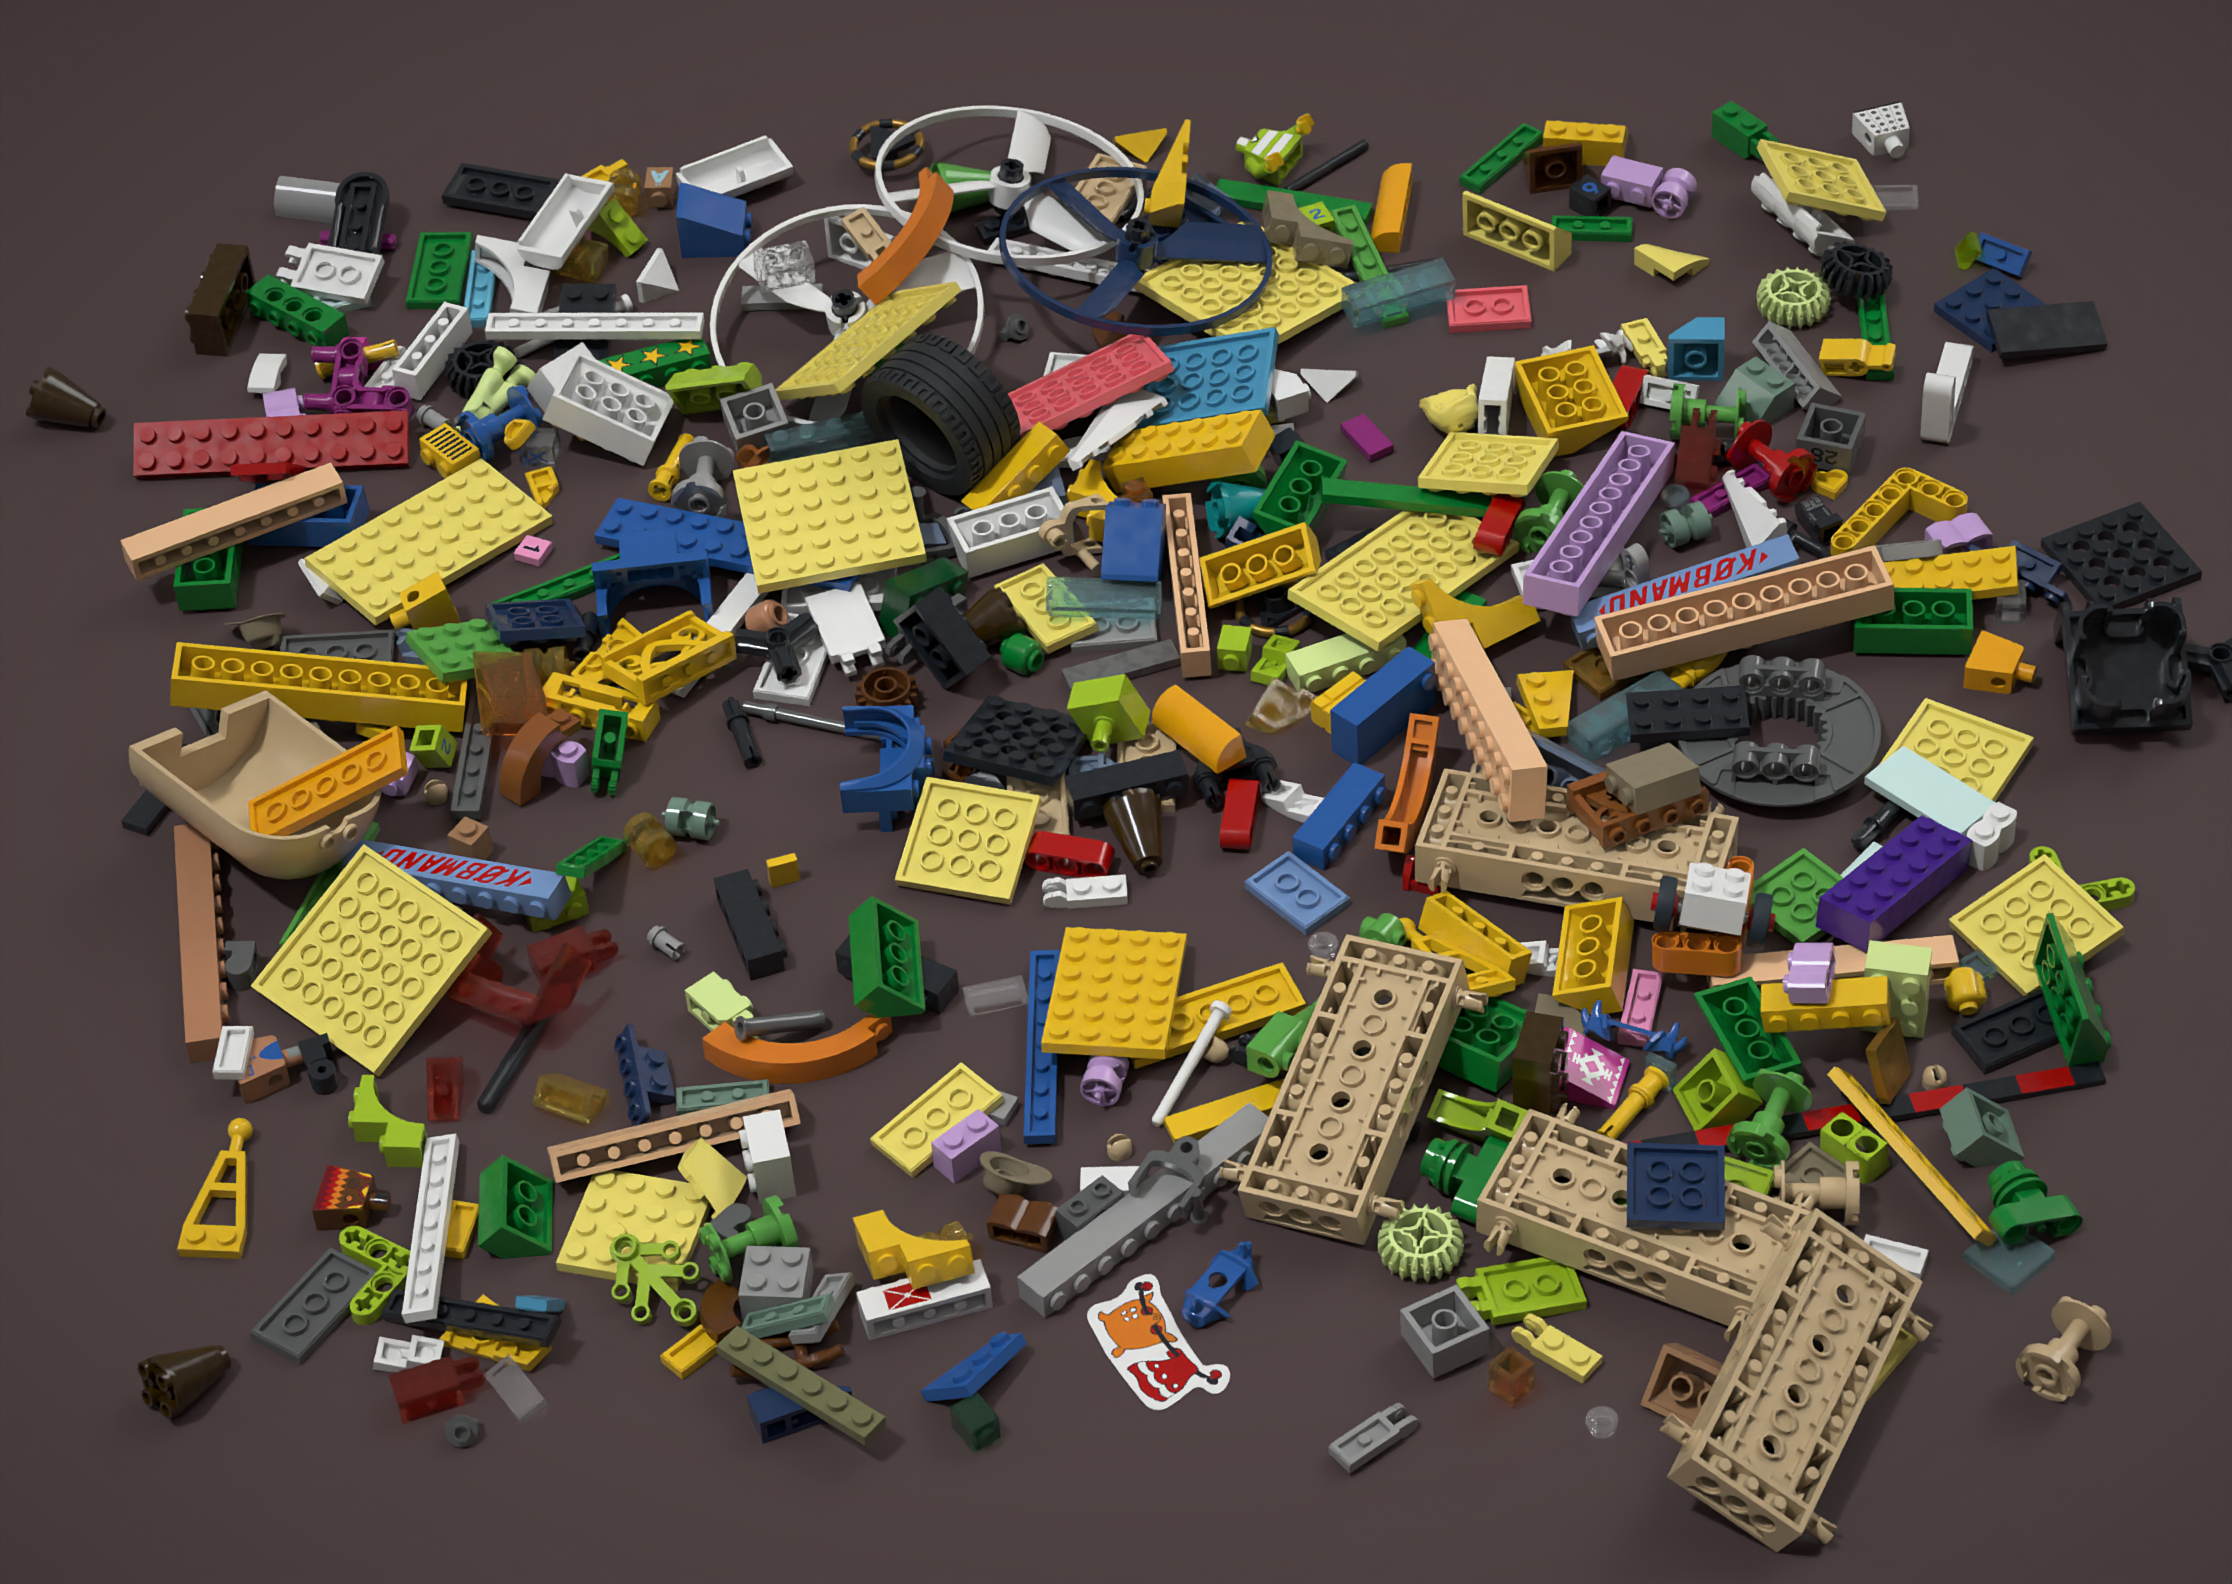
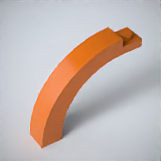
M927 167L918 173L920 184L919 197L908 221L891 244L871 264L857 274L858 288L875 305L894 291L918 266L934 245L950 215L954 190L937 172L932 173Z
M1410 713L1397 788L1386 817L1378 820L1374 849L1408 853L1415 844L1423 822L1433 781L1438 752L1436 747L1440 717Z
M869 1014L852 1027L828 1038L805 1043H775L753 1037H747L746 1040L740 1041L735 1035L734 1028L724 1022L704 1036L702 1043L705 1059L728 1073L754 1081L769 1079V1083L796 1084L838 1076L865 1064L878 1055L877 1043L886 1039L893 1031L891 1017L877 1018Z

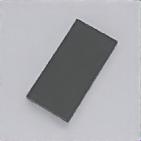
M394 629L281 636L280 652L394 662L396 633Z
M330 1247L250 1331L251 1339L301 1365L351 1312L350 1302L352 1298L377 1271Z

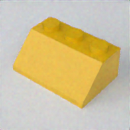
M1546 121L1543 147L1581 142L1582 165L1607 166L1612 156L1624 158L1628 129L1626 126L1614 124Z

